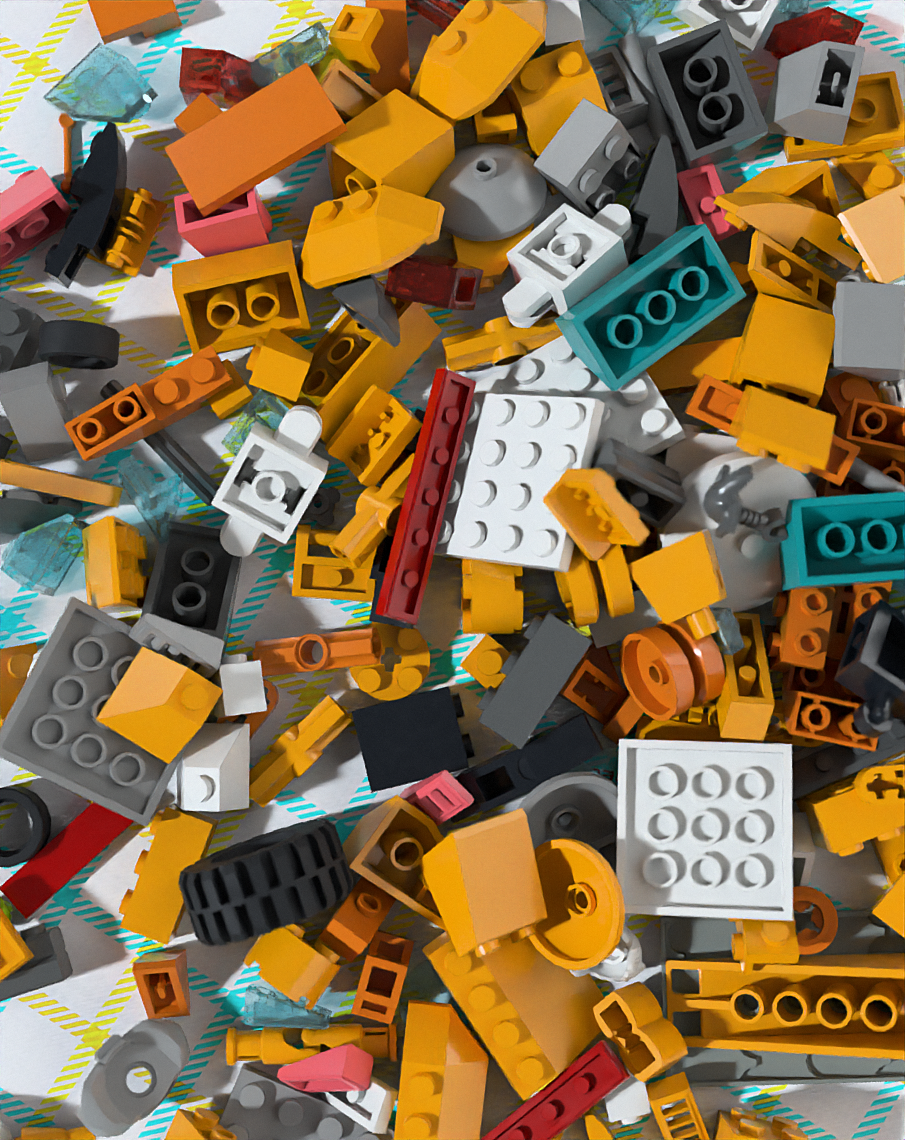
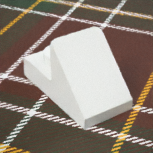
M372 1068L369 1088L365 1089V1091L322 1092L320 1097L370 1132L385 1134L399 1091L392 1088L394 1082L392 1075Z

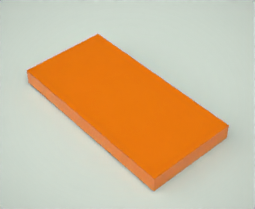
M306 62L164 149L197 208L205 217L348 130Z

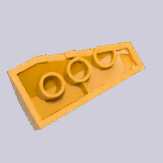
M396 795L363 816L342 844L348 865L351 869L444 931H447L417 862L440 843L444 837L429 816L399 795Z

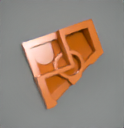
M88 0L104 45L139 32H143L144 37L148 38L182 25L173 0Z

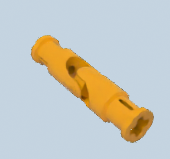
M361 1023L264 1026L263 1030L238 1031L236 1027H229L226 1038L227 1064L235 1065L237 1061L261 1060L264 1065L293 1064L346 1044H353L372 1055L373 1058L389 1057L390 1061H397V1023H392L388 1027L363 1028ZM303 1040V1049H297L291 1046L294 1043Z

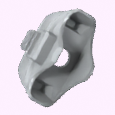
M151 1018L143 1020L122 1037L119 1034H113L95 1053L97 1063L83 1084L81 1107L77 1112V1117L91 1133L99 1137L122 1135L134 1123L150 1115L167 1097L174 1087L180 1072L187 1065L190 1058L189 1045L181 1026L167 1019ZM138 1066L146 1068L151 1074L150 1086L141 1093L131 1091L126 1083L129 1071Z

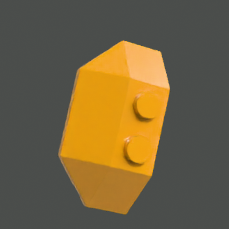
M470 0L424 55L418 102L438 117L446 119L453 127L456 125V121L468 118L491 105L545 40L546 14L548 13L546 2L543 0Z
M387 185L360 190L340 199L322 202L315 206L297 267L299 278L314 289H319L386 270L412 255L424 243L429 245L438 240L445 208L440 202Z
M409 999L394 1140H479L488 1055L468 1027L458 1017V1013L451 1004Z

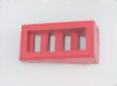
M443 770L405 788L400 794L401 798L429 816L436 826H439L467 808L474 801L473 796L447 770Z
M346 1044L278 1069L277 1078L303 1092L365 1091V1089L369 1088L374 1059L372 1055L353 1044Z

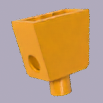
M708 529L699 531L627 565L629 573L666 625L685 617L695 640L720 630L709 605L726 598L727 592L712 537Z

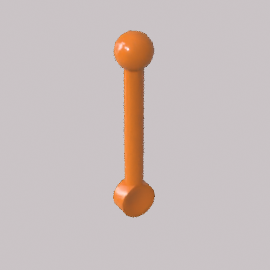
M63 112L59 116V123L64 129V179L61 181L60 187L64 193L70 194L72 178V129L76 126V119L72 113Z

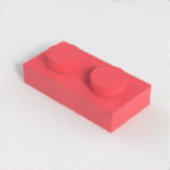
M713 162L676 173L678 196L690 226L706 224L716 243L740 232L737 227L723 219L727 211L713 203L718 195L725 194Z

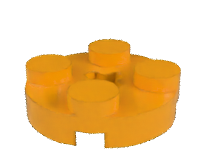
M372 622L362 628H377L382 641V655L385 654V648H393L395 655H401V663L394 664V671L387 672L384 664L349 667L351 676L358 687L376 699L387 701L405 698L417 690L428 675L430 668L429 647L418 629L415 627L408 629L378 622Z

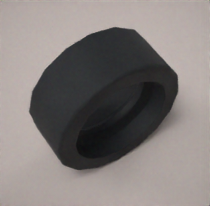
M52 320L44 322L40 326L38 357L44 362L48 361L50 364L68 368L89 370L114 368L118 364L120 334L116 329L92 322L77 320Z
M6 786L0 788V803L15 802L22 805L30 813L33 826L28 842L21 848L14 851L0 850V867H12L30 860L46 845L51 833V816L47 805L38 794L24 787Z

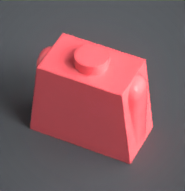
M256 186L205 217L197 208L190 193L174 197L178 233L204 257L270 244L268 233L273 229V222L268 210L260 199Z

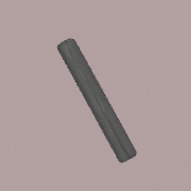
M113 379L101 389L100 395L107 400L125 388L117 380ZM164 429L143 438L206 505L211 506L219 486Z

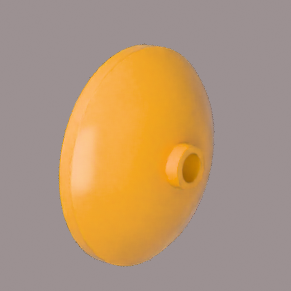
M560 838L539 845L534 849L548 917L534 925L536 933L530 936L529 939L536 949L555 965L569 970H584L594 967L605 961L613 953L622 936L625 910L623 895L617 877L603 856L582 841Z

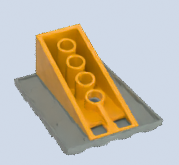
M872 909L836 910L838 916L837 933L832 943L826 949L812 955H799L798 963H754L752 974L742 975L740 960H734L732 956V933H737L735 922H729L728 918L661 916L663 1017L678 1029L688 1051L686 1056L665 1071L666 1078L685 1071L690 1087L905 1081V938L874 915ZM810 911L803 913L793 912L796 921V933L800 932L803 928L813 929L816 932L819 931L809 920L812 914Z

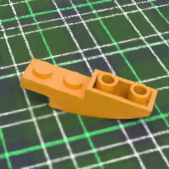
M755 191L734 192L718 195L713 202L727 211L723 219L745 232L749 225L755 229L754 233L759 231L791 251L795 245L807 252H810L812 247L819 250L815 258L835 270L839 264H842L855 271L862 260V256L838 240L841 234V221L791 197Z

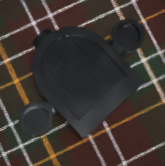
M882 599L855 619L834 679L866 701L855 709L853 721L859 732L869 738H877L891 729L894 721L893 718L905 720V607L902 606L895 609Z

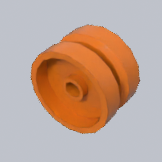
M685 617L667 625L661 620L655 626L644 627L628 634L621 642L619 660L625 685L634 702L646 715L656 721L673 719L684 714L691 707H699L714 700L722 693L725 673L719 648L711 634L695 640Z

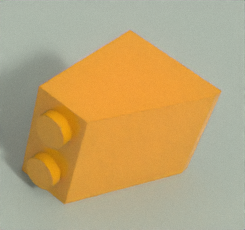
M394 89L347 122L345 126L348 131L325 144L333 200L381 185H387L425 197L455 159L453 126L446 119L438 117L423 107L416 99L408 97L398 89Z
M758 293L748 315L727 384L743 392L746 385L815 409L822 396L835 339L834 315Z
M523 808L454 831L417 861L459 957L474 951L477 958L488 955L500 949L501 944L499 941L510 937L513 944L534 935L536 933L534 925L548 917L527 816Z

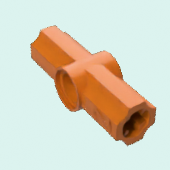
M377 628L306 634L298 637L256 641L254 651L252 652L253 661H261L262 677L380 664L383 653L382 641ZM317 642L323 648V657L318 663L315 662L312 656V649Z

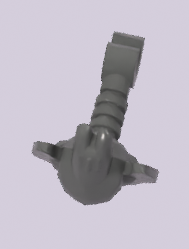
M724 464L714 483L706 491L703 500V509L708 518L719 523L716 537L723 538L728 533L734 534L739 523L743 526L759 530L763 539L767 542L778 543L787 539L788 534L784 526L785 519L780 508H772L759 513L742 506L743 503L738 493L753 479L754 473L750 472L752 466H742L729 474L730 466Z

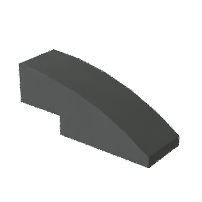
M662 134L650 147L629 208L632 223L640 226L628 259V264L631 265L676 233L678 218L676 166L670 139Z
M373 274L336 284L338 287L332 294L353 320L394 348L401 342L400 326L394 304L387 291Z

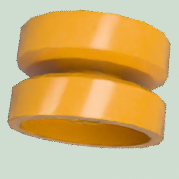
M574 542L568 572L554 571L561 599L565 604L574 628L577 629L597 622L600 614L598 598L603 610L612 619L633 613L635 611L633 589L620 544H611L598 561H592L586 557Z

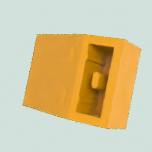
M904 183L837 215L842 223L840 230L844 239L851 247H856L864 260L862 268L866 276L873 283L894 284L905 280Z
M114 515L106 516L82 529L87 604L106 614L142 610L150 582L148 575L143 576L142 559L148 558L146 536L140 535V529Z

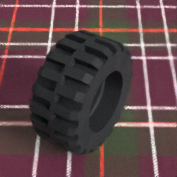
M315 819L261 834L244 842L234 844L224 850L217 851L206 858H202L181 871L178 885L196 938L207 946L228 945L231 942L245 941L255 936L259 937L279 928H285L335 905V902L343 900L351 892L353 877L336 826L328 819Z

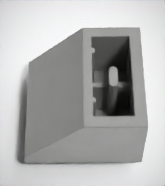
M824 40L779 59L764 116L769 129L768 133L842 146L865 47Z
M583 98L534 162L533 166L546 178L550 185L592 219L605 206L614 204L616 196L626 183L636 176L646 157L619 119Z
M845 281L836 283V298L832 305L835 318V339L831 352L834 367L873 382L905 379V285Z

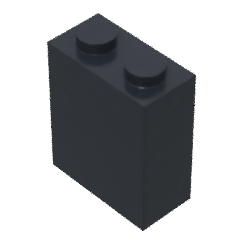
M449 686L352 711L371 793L424 780L443 770L452 773L469 768L467 759L475 757L469 733H460L457 718L465 717L459 692L451 694Z

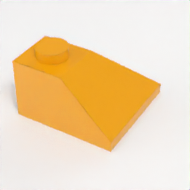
M824 160L767 168L734 190V192L755 191L791 197L838 220L837 215L842 213L828 162ZM796 245L791 251L800 258L809 253Z
M141 647L95 720L165 763L170 764L201 728L224 690L190 668L148 648Z

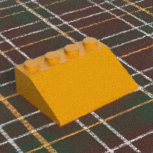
M447 930L421 950L513 1089L525 1101L557 1077L602 1031L595 1018L593 1008L605 997L590 974L575 977L569 969L555 965L536 949L529 937L514 944L510 937L499 941L501 944L500 949L480 958H477L475 951L459 957Z

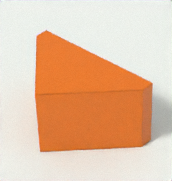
M186 949L144 953L133 963L132 972L148 1019L190 1016Z

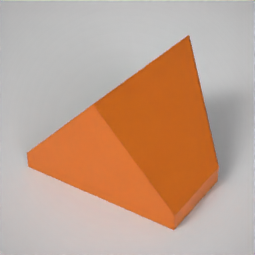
M590 634L592 643L558 695L605 725L612 718L613 713L629 692L622 688L607 647L603 646L596 649Z

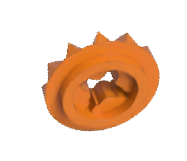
M807 886L793 887V912L803 913L805 909H809L813 905L809 920L819 931L816 932L813 929L803 928L800 932L796 933L800 955H812L826 949L834 940L838 929V916L831 900L821 891Z

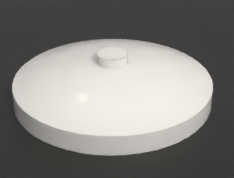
M736 451L718 456L699 466L682 481L681 487L684 489L687 499L685 505L664 528L657 530V551L699 531L709 530L727 592L726 598L709 605L711 611L731 613L752 609L775 598L777 592H783L779 557L780 542H767L763 539L759 530L743 526L739 523L734 534L728 533L723 538L716 537V530L719 523L708 518L703 509L705 493L714 483L724 464L730 466L729 474L742 466H752L750 472L754 473L753 479L738 493L743 503L742 506L750 510L763 513L768 509L780 508L785 519L788 500L817 498L807 478L800 471L777 462L778 456L768 453L765 459L745 451Z

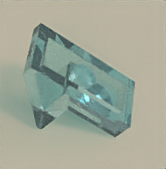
M318 21L252 61L251 75L257 85L266 87L306 62L309 67L320 62L325 57L326 51H328L329 34L322 23Z
M260 388L221 443L232 454L237 456L255 421L276 432L289 408L271 392Z
M131 455L118 462L119 483L160 544H163L169 540L182 498L183 473H178L156 484L149 468L146 466L141 468L134 456Z

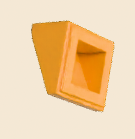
M228 359L222 362L233 379L234 384L207 399L220 420H223L254 399L243 379Z

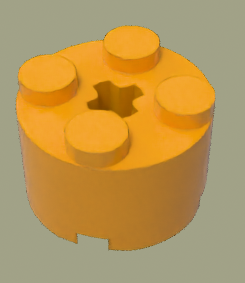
M461 559L463 634L521 633L523 627V590H521L520 577L523 576L522 566Z
M298 922L259 936L243 959V962L248 967L251 966L253 961L257 962L260 965L258 967L260 969L257 974L296 1003L304 996L307 998L305 1000V1008L312 1010L342 967L337 962L340 958L338 952L319 938L315 944L303 937L306 932L305 928Z

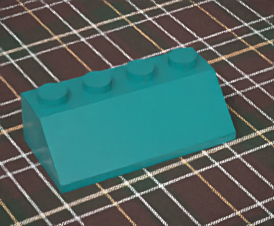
M706 224L685 226L554 321L575 355L611 391H616L747 295Z
M905 492L788 500L784 524L788 538L779 544L783 591L905 582Z

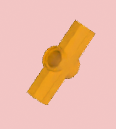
M550 309L530 328L516 327L509 321L508 316H503L486 322L480 329L443 338L441 343L449 370L459 373L491 363L493 366L514 363L528 353L563 335L554 321L560 315Z
M415 453L408 455L380 487L373 485L362 492L356 503V515L328 545L333 554L350 568H359L387 535L394 537Z
M328 695L298 725L295 723L269 748L271 752L249 771V796L262 808L268 805L295 777L297 779L301 777L324 754L322 750L334 741L353 721L351 716L338 702Z

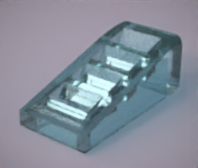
M250 984L246 989L244 1023L246 1025L310 1029L329 1028L332 1020V1011L327 1008L315 1005L312 1010L305 1008L304 1000L300 999L296 1003L283 993L257 984Z

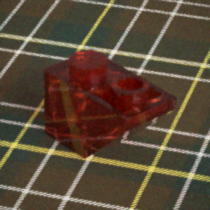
M825 7L774 25L763 49L771 52L772 56L779 60L824 40L855 45L865 23L833 8Z
M182 47L179 88L187 106L203 92L219 108L230 109L268 86L269 70L224 50Z
M412 254L389 268L384 294L445 309L474 310L483 269L448 257Z

